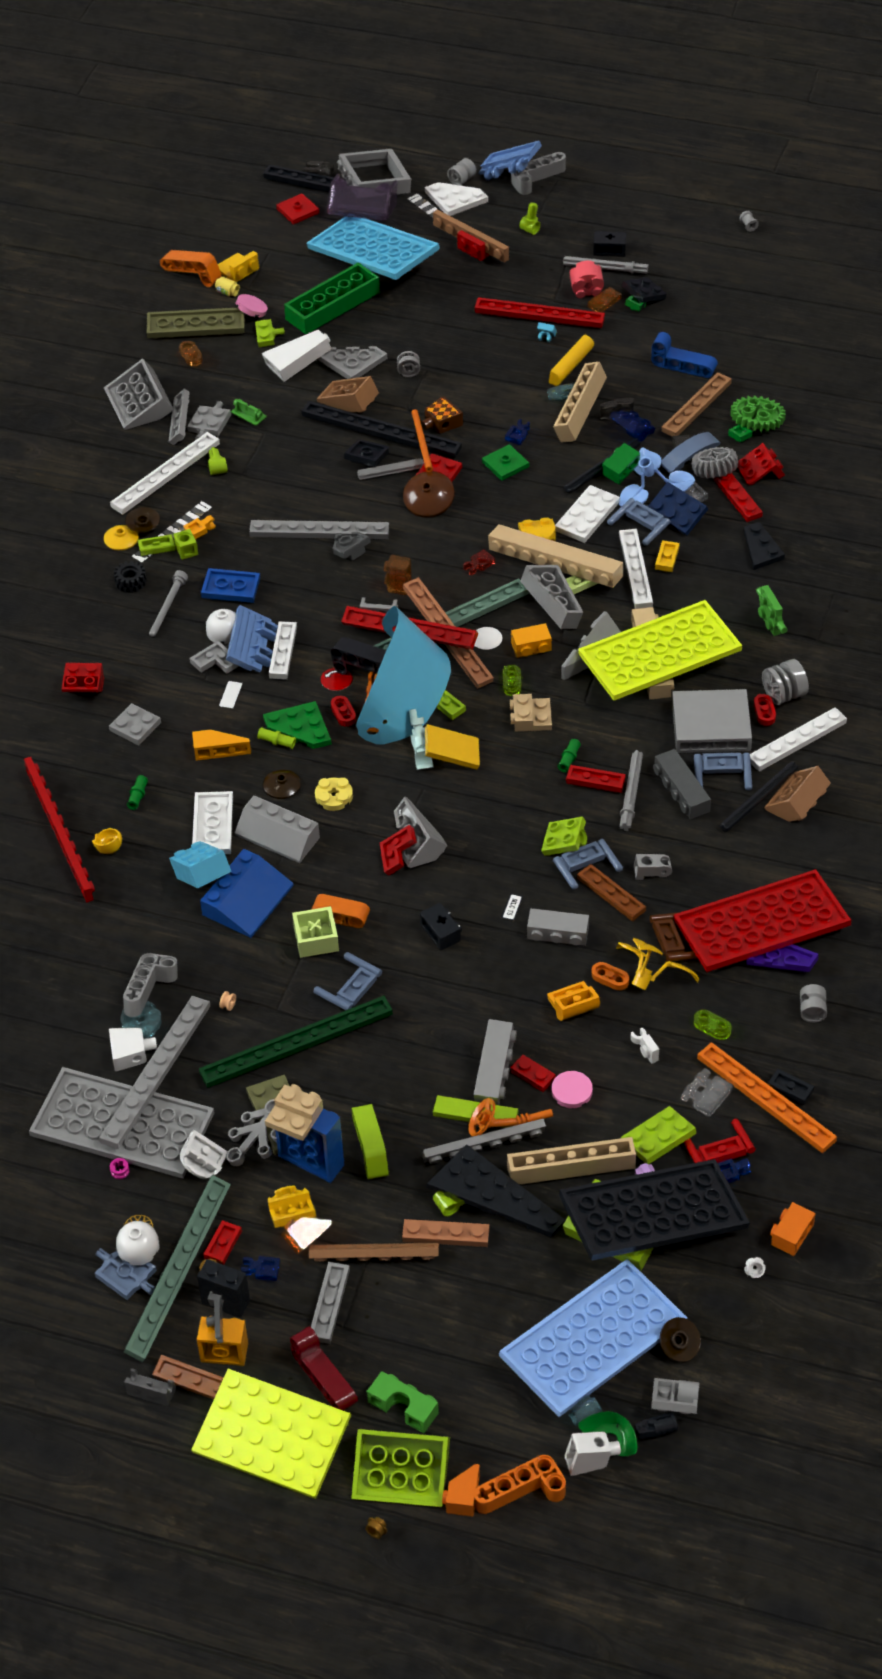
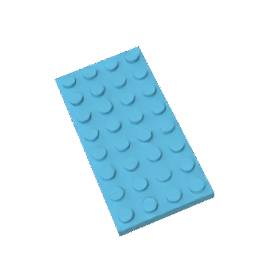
M351 213L306 243L308 249L353 265L359 262L370 271L395 280L440 249L439 243Z

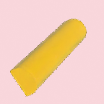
M583 335L550 371V384L560 385L594 347L592 338Z

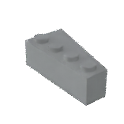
M526 565L520 582L560 629H577L583 611L558 565Z
M492 1019L488 1021L474 1090L475 1102H482L486 1098H491L494 1100L495 1105H499L500 1100L505 1097L506 1087H504V1083L509 1077L508 1066L509 1062L512 1061L513 1045L517 1035V1030H514L512 1022Z

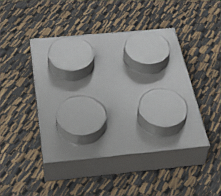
M131 703L109 725V730L140 745L159 726L161 718Z

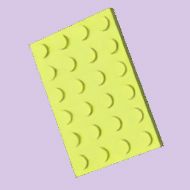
M228 1369L192 1447V1452L316 1499L351 1415L332 1406Z

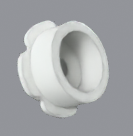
M755 1257L746 1261L744 1270L747 1275H750L752 1278H759L764 1274L765 1265L761 1258Z

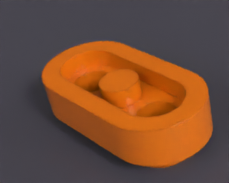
M598 962L593 965L591 975L596 982L615 990H624L628 987L629 975L626 971L605 962Z

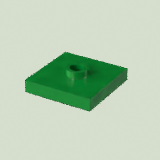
M510 444L482 457V463L501 481L529 467V462Z

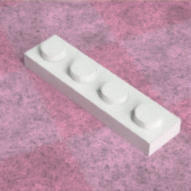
M297 622L278 623L269 678H288Z

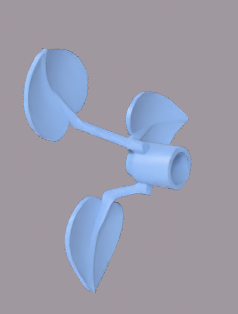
M642 447L639 451V465L634 469L638 475H641V486L632 484L625 487L620 495L619 506L622 507L630 498L642 504L645 503L649 493L647 490H644V477H651L655 472L665 482L671 483L684 492L695 483V478L685 471H674L670 473L669 479L665 478L658 470L661 465V457Z

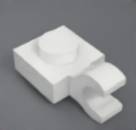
M640 1028L641 1036H636L634 1032H631V1041L641 1045L640 1051L643 1057H647L651 1064L659 1061V1048L651 1036L646 1034V1030Z

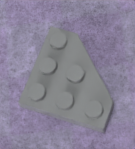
M369 346V349L346 347V349L336 350V347H331V350L318 358L320 362L346 379L359 378L388 359L387 353L376 346Z

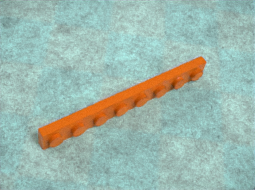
M712 1042L698 1053V1060L821 1153H824L836 1142L837 1136Z

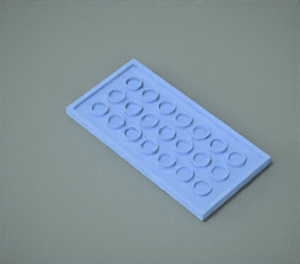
M626 1259L501 1349L499 1356L560 1417L660 1342L661 1329L668 1320L676 1317L687 1319V1317Z

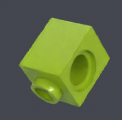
M190 529L173 534L175 547L181 559L198 555L197 542Z

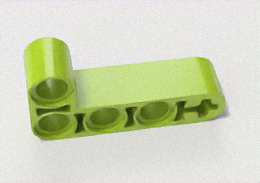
M372 1104L351 1108L354 1126L364 1157L367 1179L389 1176L385 1145Z

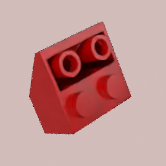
M102 663L65 664L62 692L103 691L104 673Z

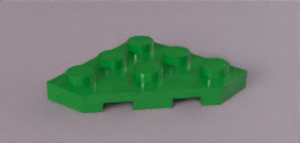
M316 701L263 714L267 730L280 731L281 734L295 737L296 743L298 741L303 742L312 749L332 745L330 735Z

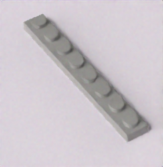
M251 520L249 534L250 537L334 538L335 534L347 536L351 535L352 532H360L370 537V539H388L389 522Z

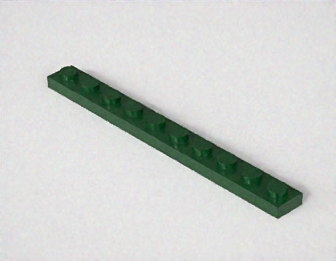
M381 996L199 1068V1074L206 1087L209 1088L393 1015V1010L385 996Z

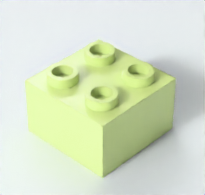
M331 906L292 913L300 958L339 951L338 935Z

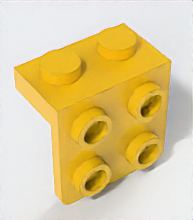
M254 251L246 256L236 253L219 263L218 267L222 275L238 282L259 269L258 254Z

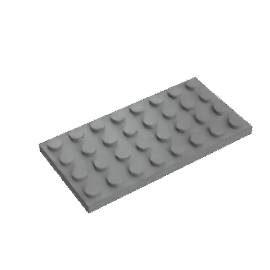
M62 1067L29 1130V1134L32 1137L107 1158H123L129 1164L184 1178L187 1169L180 1160L181 1149L191 1131L196 1130L204 1136L215 1112L214 1108L155 1092L120 1148L116 1149L101 1144L99 1137L132 1086Z

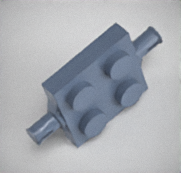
M102 1248L99 1251L97 1250L96 1256L104 1261L102 1266L95 1272L97 1279L126 1300L140 1288L149 1293V1295L152 1294L155 1286L147 1281L156 1272V1266L150 1262L134 1266L125 1260L123 1261L117 1251L108 1254Z

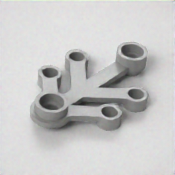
M275 1099L269 1100L265 1104L264 1109L244 1112L241 1115V1120L246 1126L234 1127L229 1130L228 1136L233 1142L239 1141L243 1135L250 1134L239 1148L233 1147L227 1152L226 1158L231 1165L240 1166L243 1164L245 1153L258 1137L259 1155L262 1158L271 1156L272 1150L268 1145L265 1120L275 1106ZM262 1118L260 1122L254 1123L255 1119ZM273 1129L270 1135L275 1142H277L275 1137L276 1133Z

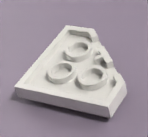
M439 182L425 187V193L449 216L488 202V196L479 188Z

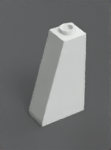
M316 330L262 353L266 365L285 382L331 350L330 339L327 334Z

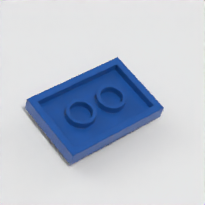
M208 568L201 597L254 603L260 581V573Z

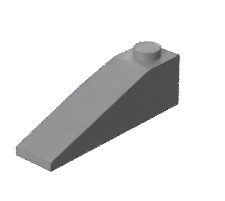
M604 611L590 626L592 628L588 636L584 635L582 637L579 648L621 632L607 612ZM573 649L561 666V679L563 680L589 668L579 656L577 649Z
M404 797L394 810L398 829L401 830L408 825L414 828L417 843L402 851L403 860L408 867L412 868L437 860L444 852L447 844L407 797Z

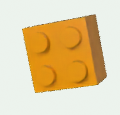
M201 1316L197 1336L200 1361L203 1363L244 1366L248 1347L245 1320L223 1318V1343H217V1339H215V1326L207 1327L206 1317Z

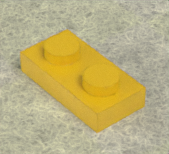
M662 540L655 563V570L673 572L680 543Z

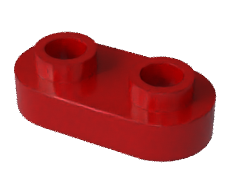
M767 694L757 695L754 698L757 721L764 726L772 725L776 720L773 700Z
M345 696L334 697L331 700V709L338 723L346 727L353 725L356 722V713L348 698Z

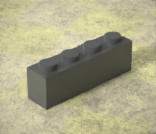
M676 749L655 756L654 772L661 777L663 785L670 790L672 798L680 804L682 812L686 813L689 819L710 812L711 798Z

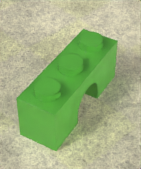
M381 1371L367 1390L368 1403L386 1413L396 1403L406 1404L408 1408L405 1411V1423L422 1433L426 1432L439 1413L438 1402L434 1397L422 1394L414 1386L406 1385L399 1381L396 1376L386 1374Z

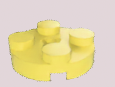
M322 778L315 789L317 804L322 805L324 809L329 811L341 810L345 808L348 802L350 804L353 799L352 787L346 778Z

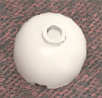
M219 609L212 612L206 621L208 638L214 643L224 641V644H229L236 613L229 609Z
M132 1221L119 1230L116 1237V1249L122 1260L124 1259L134 1266L144 1265L150 1262L156 1252H158L159 1238L155 1229L148 1223Z

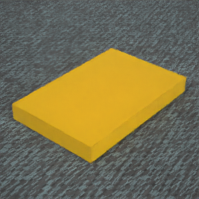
M427 724L425 727V756L477 770L480 766L479 738Z

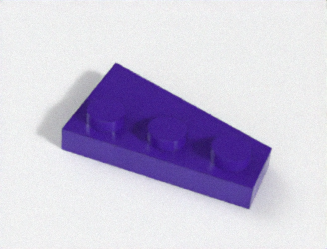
M792 944L748 958L746 965L810 972L818 960V954Z

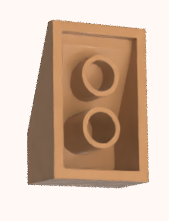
M371 376L332 381L316 400L319 403L337 409L361 413L374 401L379 392Z

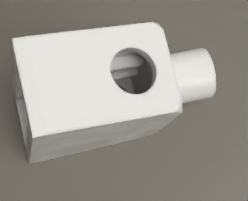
M141 1028L109 1029L115 1071L145 1063L147 1061L145 1051L157 1049L156 1038L143 1039Z
M605 1432L572 1434L565 1453L570 1476L605 1468L610 1456L621 1454L619 1441L609 1442Z

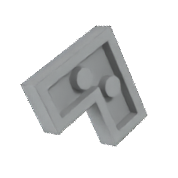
M219 641L190 658V663L201 673L215 664L226 674L239 667L226 660L228 649Z

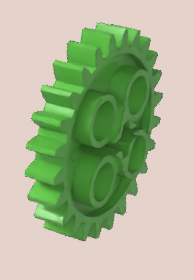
M755 395L753 398L747 396V399L741 397V400L736 399V402H733L730 412L732 420L736 421V424L741 423V427L747 426V429L753 428V431L759 429L761 432L763 429L769 431V428L775 430V427L779 428L780 425H783L786 414L785 410H783L784 407L780 406V403H775V400L770 401L769 398L763 399V396L757 398Z

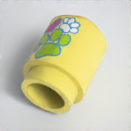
M222 276L215 282L217 292L230 297H236L239 293L240 285L233 280Z

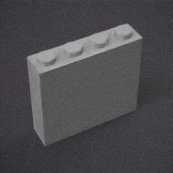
M747 689L673 691L672 710L675 744L678 753L751 751L752 734Z

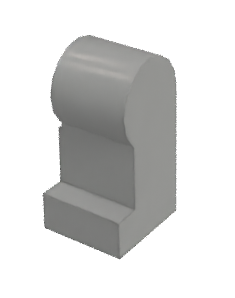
M636 854L633 866L636 880H643L644 876L667 877L672 873L669 856L664 854Z

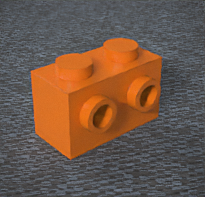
M792 1202L788 1209L785 1208L780 1217L781 1221L779 1224H774L770 1232L772 1236L771 1245L795 1256L814 1226L816 1213Z

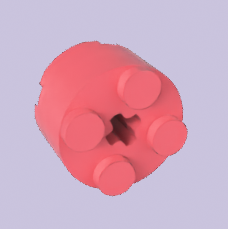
M582 261L577 263L574 269L572 267L570 270L572 290L577 298H584L590 295L599 296L602 293L604 280L599 264L596 265L593 261Z

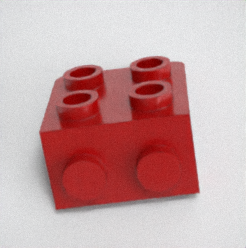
M462 230L457 233L458 249L481 261L489 256L486 253L485 242Z
M764 443L738 461V469L748 485L754 484L771 471L779 479L785 476L782 471L784 466L778 459H775L777 457L776 453L772 448L769 450Z

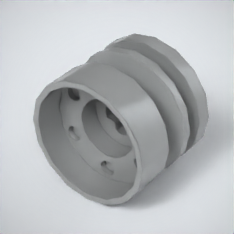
M796 659L782 662L779 666L774 665L771 668H766L762 672L765 692L772 698L775 705L783 704L790 701L791 698L796 699L808 693L809 684L806 673Z

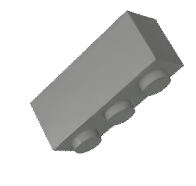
M530 908L527 939L586 946L589 915Z

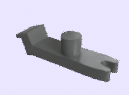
M210 1291L208 1301L210 1306H214V1316L206 1317L207 1327L215 1326V1339H217V1343H223L222 1306L224 1300L222 1295L213 1294Z

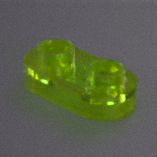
M507 665L503 668V691L509 696L520 694L522 690L521 669L516 665Z
M699 1010L695 1013L694 1025L697 1029L718 1040H725L730 1037L732 1026L729 1021L708 1010Z

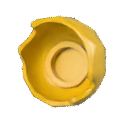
M108 828L95 834V840H92L100 853L113 854L122 844V835L118 830Z

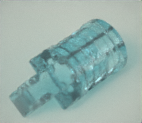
M575 383L559 385L548 389L549 400L567 399Z

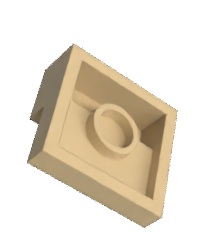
M513 694V699H510V711L514 710V713H510L511 724L515 725V731L552 730L550 698L532 699V694Z
M284 1084L274 1100L275 1106L266 1118L265 1126L303 1141L323 1110L322 1099L315 1092H310L309 1094L303 1092L295 1084L291 1086Z

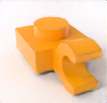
M209 515L201 521L197 518L184 525L183 528L184 530L190 529L194 538L197 539L208 533L207 529L212 530L216 525L213 523L215 521L214 518Z

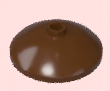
M435 471L422 472L407 482L403 491V500L411 513L420 517H434L442 514L451 506L455 494L454 487L450 479L442 473Z

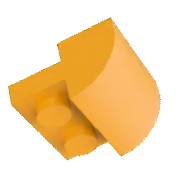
M584 981L547 993L548 1000L556 1010V1016L560 1021L600 1007V997L593 987H588Z

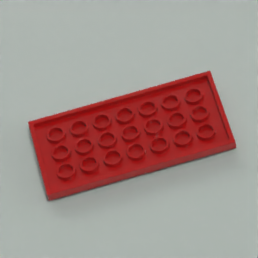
M816 869L674 914L676 925L706 972L851 926L850 917Z

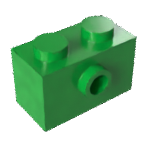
M623 443L615 449L610 458H606L603 462V475L619 485L639 465L640 452Z

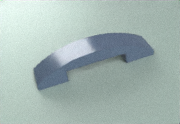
M710 432L697 434L667 454L661 460V466L669 473L678 471L684 467L686 461L693 458L699 451L715 448L721 442Z

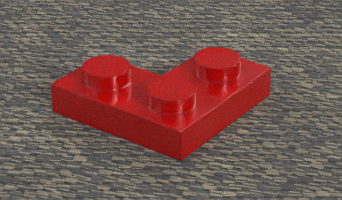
M411 825L406 826L380 842L384 873L387 875H391L404 867L402 851L417 843L415 831Z

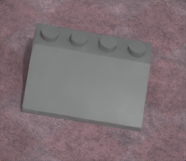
M143 358L104 387L125 430L160 420L174 410L154 369Z

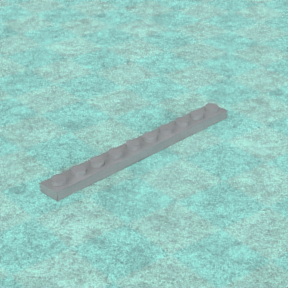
M191 996L100 1135L99 1142L101 1144L116 1149L120 1148L209 1010L210 1001Z

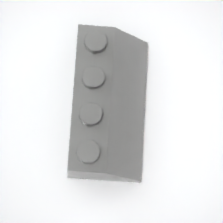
M254 795L243 808L235 831V836L297 863L304 859L320 838L319 824Z

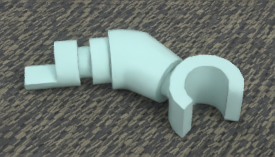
M416 709L409 710L410 722L414 729H412L410 737L415 751L417 770L434 768L432 758L425 756V727L423 728L422 725L424 724V717L417 718Z

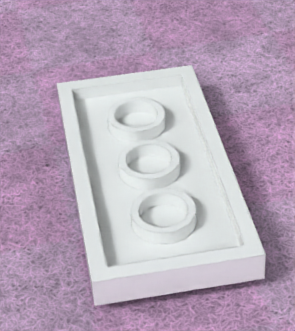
M590 485L555 525L556 532L585 543L618 505L620 497Z
M233 791L195 792L192 844L201 841L223 850L225 854H231Z

